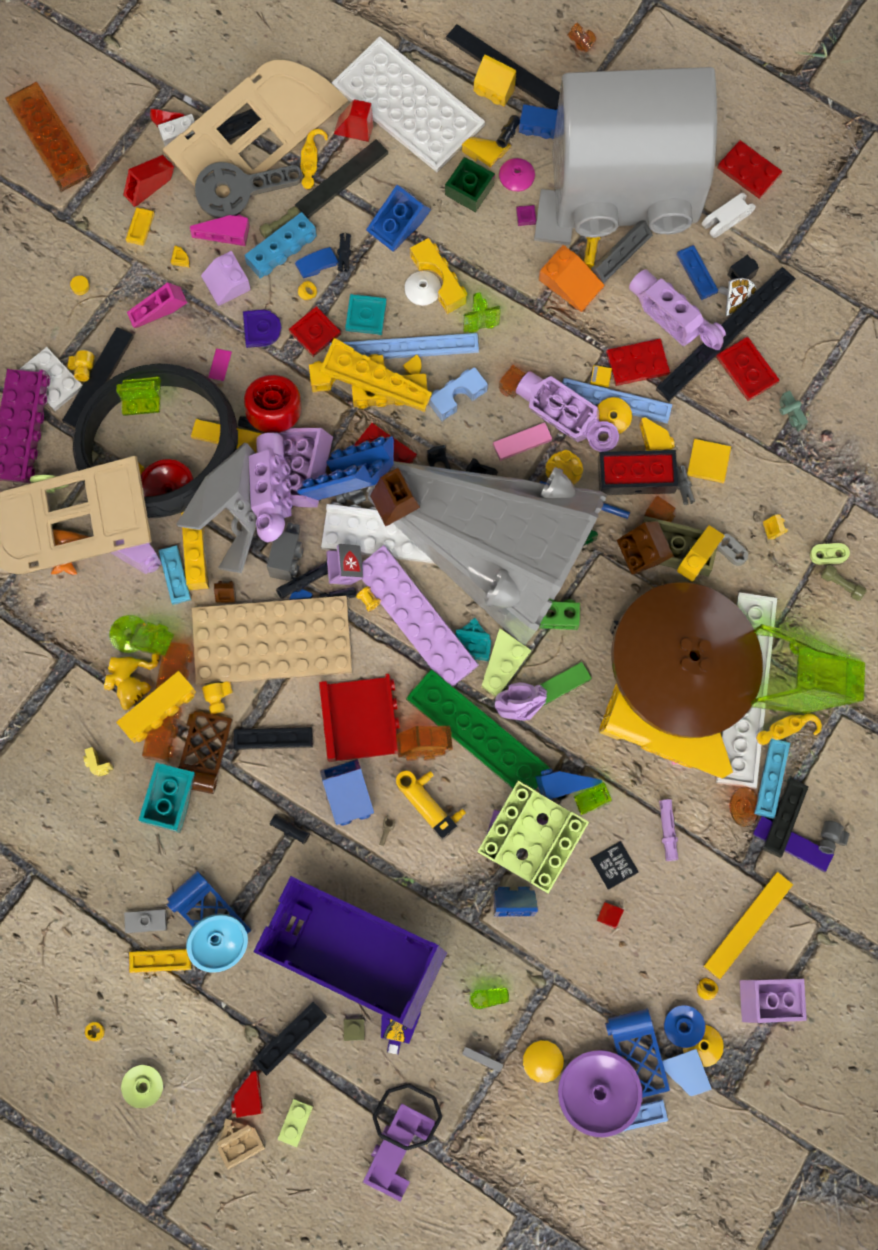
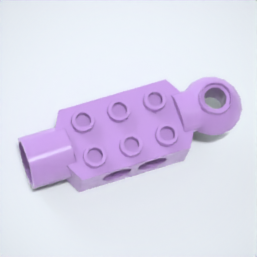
M647 269L642 270L633 278L629 289L639 298L644 312L677 342L685 346L700 334L701 340L706 346L720 350L726 332L719 323L714 322L710 324L702 317L700 310L696 306H692L683 294L676 292L673 286L662 278L658 280Z
M529 371L518 384L516 393L530 402L529 408L531 411L577 443L588 439L590 446L599 452L610 451L617 445L619 440L617 428L607 421L599 422V410L595 405L552 376L543 380ZM601 434L609 435L606 441L602 442L599 440Z

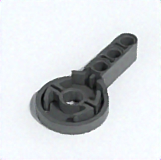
M217 162L208 165L200 172L195 183V195L199 206L208 215L214 218L229 215L236 216L246 208L251 196L298 185L301 181L302 171L298 166L291 165L248 175L231 163ZM291 172H295L298 174V178L291 179L288 175ZM273 176H278L281 179V181L279 183H273L271 181V178ZM260 180L263 182V185L255 187L253 182ZM220 185H225L230 190L229 195L225 198H221L216 194V189Z

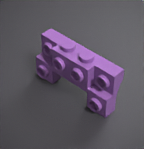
M401 1103L391 1126L386 1125L382 1134L409 1146L414 1135L426 1140L436 1121ZM383 1140L381 1146L376 1144L371 1154L374 1160L363 1183L401 1202L410 1181L396 1174V1171L407 1150L386 1140Z

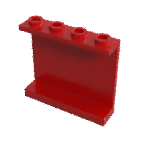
M389 673L385 674L386 677L334 684H327V681L319 682L328 762L399 754L398 748H402L401 736L397 737L396 729H400L399 717H394V710H397L396 698H392L391 692L395 690L394 679H390Z

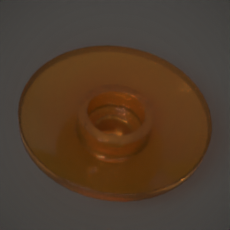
M737 788L730 798L729 808L731 816L735 823L742 827L752 826L759 817V815L754 814L757 795L751 788Z

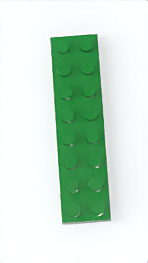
M432 669L407 696L406 700L512 789L520 781L536 790L538 788L536 776L541 775L542 770L550 769L548 765Z

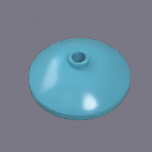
M214 914L205 917L192 928L188 935L186 950L189 959L200 970L206 972L225 971L237 964L243 957L248 944L247 932L242 923L233 916ZM217 935L215 939H211L212 936Z

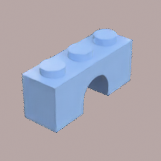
M475 367L471 370L467 369L458 379H452L441 390L438 389L432 392L429 405L439 419L444 421L457 412V403L453 399L454 396L466 394L471 401H474L487 392L488 384Z

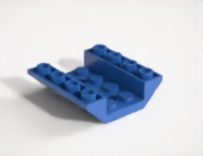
M381 436L373 442L365 441L356 447L351 445L345 450L337 449L333 451L331 457L326 461L332 473L330 475L325 473L315 479L311 477L302 482L303 485L297 492L300 495L321 500L376 485L380 477L385 475L394 465L393 437L384 438Z

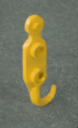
M322 129L311 130L301 150L300 168L305 176L302 179V186L305 189L314 187L312 176L317 171L318 152L314 143V136L321 134L326 141L328 140V135Z
M811 713L790 715L770 725L769 731H760L756 735V740L759 744L766 745L771 739H784L801 730L808 721L815 722L817 728L813 734L817 735L822 729L821 720Z

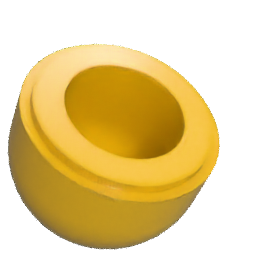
M310 281L303 282L298 287L299 297L303 300L313 299L317 295L316 286ZM305 287L310 288L312 294H308Z
M707 978L700 980L697 986V993L704 1000L713 999L719 990L717 984ZM704 984H709L712 987V991L706 990Z

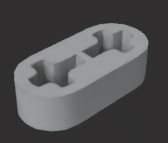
M724 534L725 537L722 541L727 540L729 542L728 546L725 545L723 547L721 541L717 547L718 551L736 566L743 565L748 559L747 550L732 536ZM741 553L743 555L742 559L737 560L735 558L736 554Z

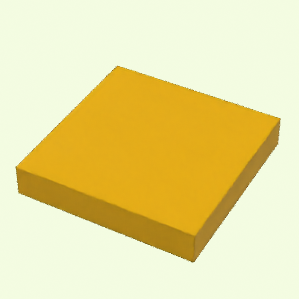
M694 439L687 475L724 484L731 446Z

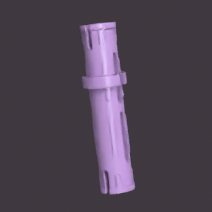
M661 800L659 804L665 860L676 861L679 860L676 843L678 842V837L675 834L672 800Z

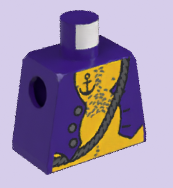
M421 1011L412 1029L382 1015L381 1038L389 1039L388 1053L399 1055L401 1042L410 1043Z

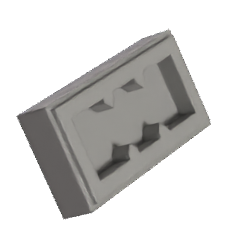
M166 910L124 913L126 934L167 930Z
M467 1047L463 1050L462 1054L493 1070L499 1072L503 1067V1064L490 1059L491 1054L481 1049L479 1053Z

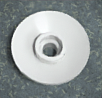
M419 271L413 273L406 280L405 294L416 305H429L438 299L441 283L434 274L427 271Z

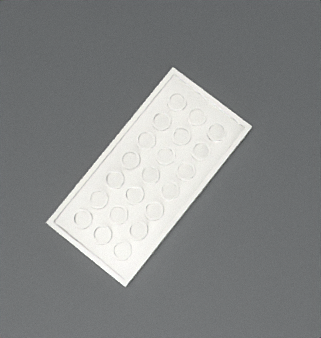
M381 37L377 38L332 82L350 102L356 99L372 103L373 121L435 172H438L462 149V144L468 138L474 137L485 126V121Z

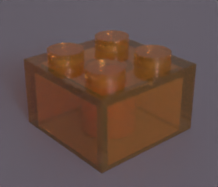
M415 726L396 734L398 758H406V761H415L418 758H423L424 761L435 760V757L445 756L446 752L453 750L450 726Z

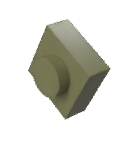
M364 1019L344 1020V1041L365 1040Z

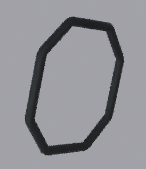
M404 1084L390 1088L385 1092L372 1118L380 1138L404 1150H411L427 1145L442 1120V1113L437 1098L434 1095L411 1084ZM405 1088H410L432 1099L438 1114V1118L427 1139L409 1146L382 1134L377 1120V1114L389 1093Z

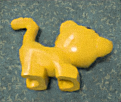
M157 652L152 653L151 662L135 659L131 656L110 658L108 671L112 674L106 675L104 690H113L116 685V695L124 710H130L133 704L139 702L144 694L148 693L152 688L149 683L141 682L139 679L130 676L138 666L148 670L157 667L160 661Z

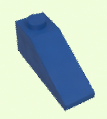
M552 768L542 770L541 775L536 776L540 794L548 799L603 784L601 779L553 771Z

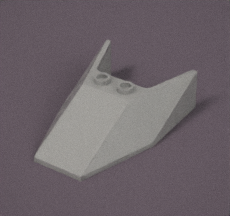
M247 443L242 444L204 478L176 524L178 527L201 530L223 509L227 508L234 515L231 529L237 537L218 568L242 573L257 520L255 513L251 509L249 456L256 453ZM238 521L242 524V528L239 531L237 529Z

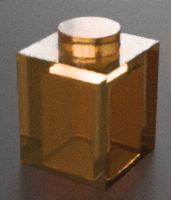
M512 365L499 381L500 392L514 399L517 395V386L526 373Z
M656 496L647 508L644 516L672 523L676 517L674 515L676 508L659 496Z

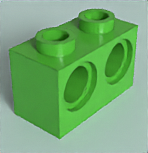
M548 599L552 601L549 610H552L555 616L548 617L545 615L539 625V629L578 630L580 624V603H575L574 600L556 602V600ZM572 611L574 617L568 618L564 612Z

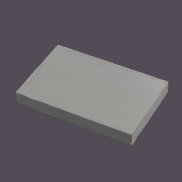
M541 189L534 241L570 245L572 227L562 228L557 224L555 191Z

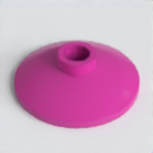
M513 158L501 166L499 179L508 190L515 192L524 191L533 184L535 171L528 161L521 158Z

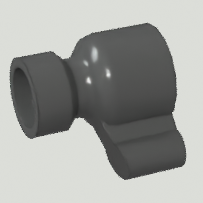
M361 489L335 496L340 504L350 500L357 505L366 500Z
M825 821L821 831L823 840L820 842L819 850L826 854H834L836 844L841 846L847 845L850 833L844 831V827L837 822Z

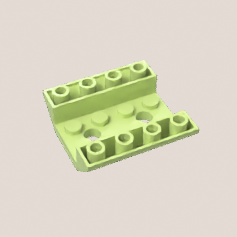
M518 781L477 852L549 894L589 822ZM540 813H545L548 816V822L544 825H540L536 820ZM520 848H524L528 852V857L525 860H519L516 856Z

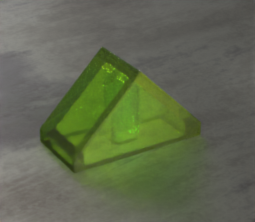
M605 782L574 796L581 815L605 807L612 802Z

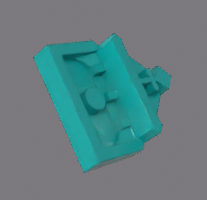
M474 618L466 626L456 630L455 635L475 660L489 661L490 635L484 631L479 621Z

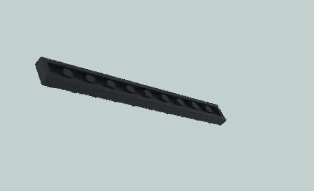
M781 267L721 325L726 335L723 337V344L720 350H715L702 343L657 386L656 391L670 402L717 357V354L721 353L790 287L796 278L785 268Z

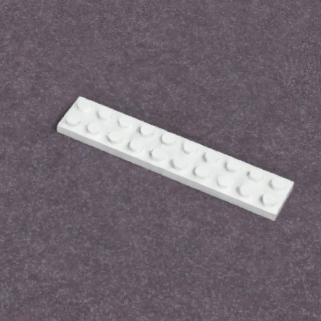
M739 592L736 606L745 614L756 632L762 652L763 675L759 693L750 710L736 724L722 731L721 736L733 773L723 779L717 777L716 783L756 789L761 744L757 742L756 735L763 731L777 598Z

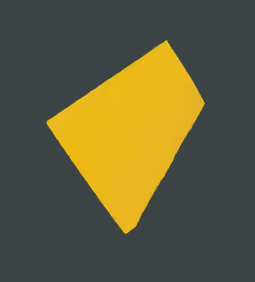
M470 137L462 144V152L474 161L480 160L490 168L498 158H502L511 148L509 143L505 148L497 145L496 141L477 137Z

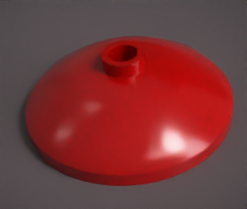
M172 459L156 461L149 465L141 474L144 497L166 494L167 490H177L194 479L190 470L183 463Z

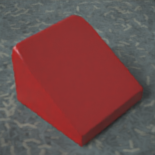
M604 902L597 921L616 929L624 909Z

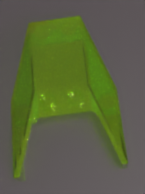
M764 624L754 629L756 635L781 638L788 641L791 652L798 655L796 688L758 697L751 702L752 708L806 714L864 701L865 662L805 635Z

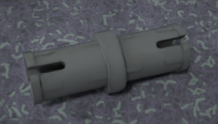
M682 465L680 466L682 473H680L679 467H677V489L681 492L683 504L689 505L687 497H689L690 504L694 503L695 499L691 489L692 482L688 478L686 466Z

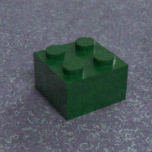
M463 157L445 184V196L476 213L495 184V173Z

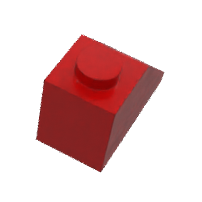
M258 1071L251 1072L234 1095V1101H231L232 1113H236V1118L263 1113Z

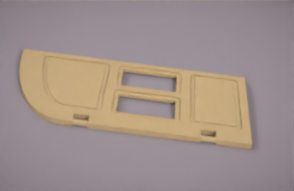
M272 60L260 66L252 75L247 77L162 150L194 186L200 172L208 165L217 162L231 163L248 175L268 171L302 142L311 130L317 129L344 106L348 99L333 84L310 68L292 61ZM259 75L261 79L254 84L252 80ZM247 103L261 120L230 145L217 128ZM269 128L283 145L252 170L239 153ZM193 131L195 134L187 140L185 136ZM220 185L216 189L217 196L221 198L227 197L230 193L229 188L225 185Z
M137 456L0 492V568L12 574H27L152 542ZM85 480L88 502L52 512L49 511L46 490ZM90 514L94 536L55 546L52 524ZM124 539V544L116 546L115 541ZM32 562H39L38 566L31 567Z

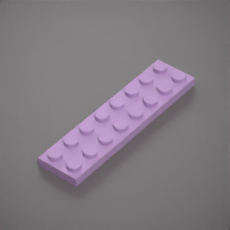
M383 545L362 562L363 582L371 588V592L375 597L381 600V605L435 673L454 687L480 666L386 546Z

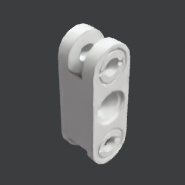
M741 193L708 215L703 220L702 226L708 229L719 221L710 231V235L716 238L749 216L756 206L753 203L747 205L744 201L747 195Z

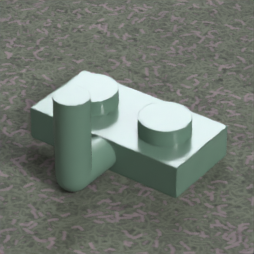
M789 390L783 393L779 400L781 406L779 411L781 415L788 414L790 424L799 432L806 427L808 420L800 409L801 401H796Z

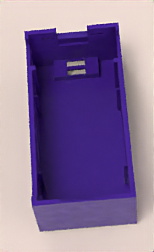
M290 876L278 900L280 904L269 926L265 927L253 952L412 1029L447 952L433 942ZM292 916L296 917L290 932L285 931ZM299 920L304 921L298 936L293 935Z

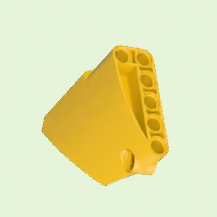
M617 683L615 684L599 727V733L616 740H627L641 746L640 748L682 766L699 769L721 779L733 773L721 733L703 738H681L661 732L643 721L629 707Z

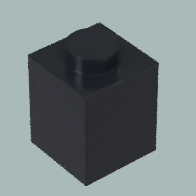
M747 254L730 267L727 275L731 280L736 278L751 280L756 276L759 267L757 262Z

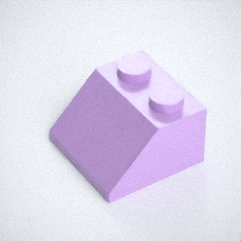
M232 251L214 259L201 275L218 306L251 290L249 281Z

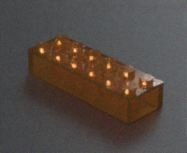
M37 81L5 97L12 114L60 192L92 176L87 161Z

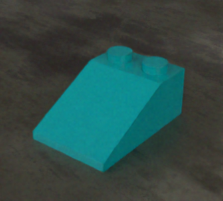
M156 762L138 821L181 833L195 773Z

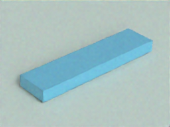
M770 740L754 814L772 819L775 818L790 742Z

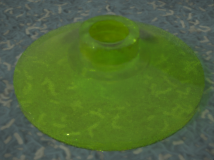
M122 616L110 628V641L120 652H136L145 645L148 639V628L145 622L137 616ZM127 629L131 630L129 635L124 634Z

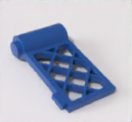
M198 871L167 898L169 902L166 905L174 913L178 911L192 927L196 925L194 922H199L203 919L204 908H215V914H218V909H227L230 912V916L235 917L242 923L247 934L251 931ZM210 891L216 897V906H204V897ZM218 900L223 906H218ZM199 901H201V906H195ZM192 908H201L200 920H192L186 913Z
M648 1008L608 1018L609 1023H605L608 1036H613L617 1054L621 1057L622 1055L626 1056L627 1062L631 1059L639 1064L636 1071L637 1075L642 1067L652 1072L647 1083L639 1079L645 1085L642 1090V1098L670 1091ZM651 1034L653 1042L649 1049L638 1044L642 1036ZM628 1040L634 1044L629 1054L621 1051L619 1042ZM636 1046L647 1052L642 1062L631 1057ZM649 1054L658 1060L654 1070L644 1065ZM659 1067H660L661 1074H659V1073L657 1072V1070H658ZM655 1074L663 1079L665 1087L656 1089L649 1085Z

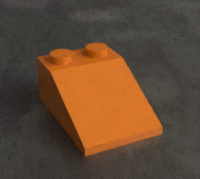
M564 245L544 265L539 274V281L581 313L605 286L580 257Z

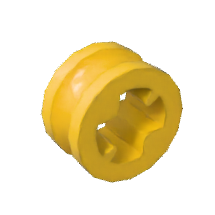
M97 1022L89 1023L85 1028V1036L90 1041L97 1042L105 1034L104 1027ZM93 1026H96V1029H100V1033H97L95 1038H93L94 1035H90Z

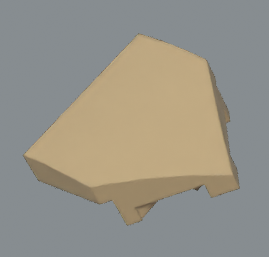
M229 1119L225 1120L224 1129L217 1146H219L218 1151L226 1168L229 1170L264 1150L265 1146L255 1128Z

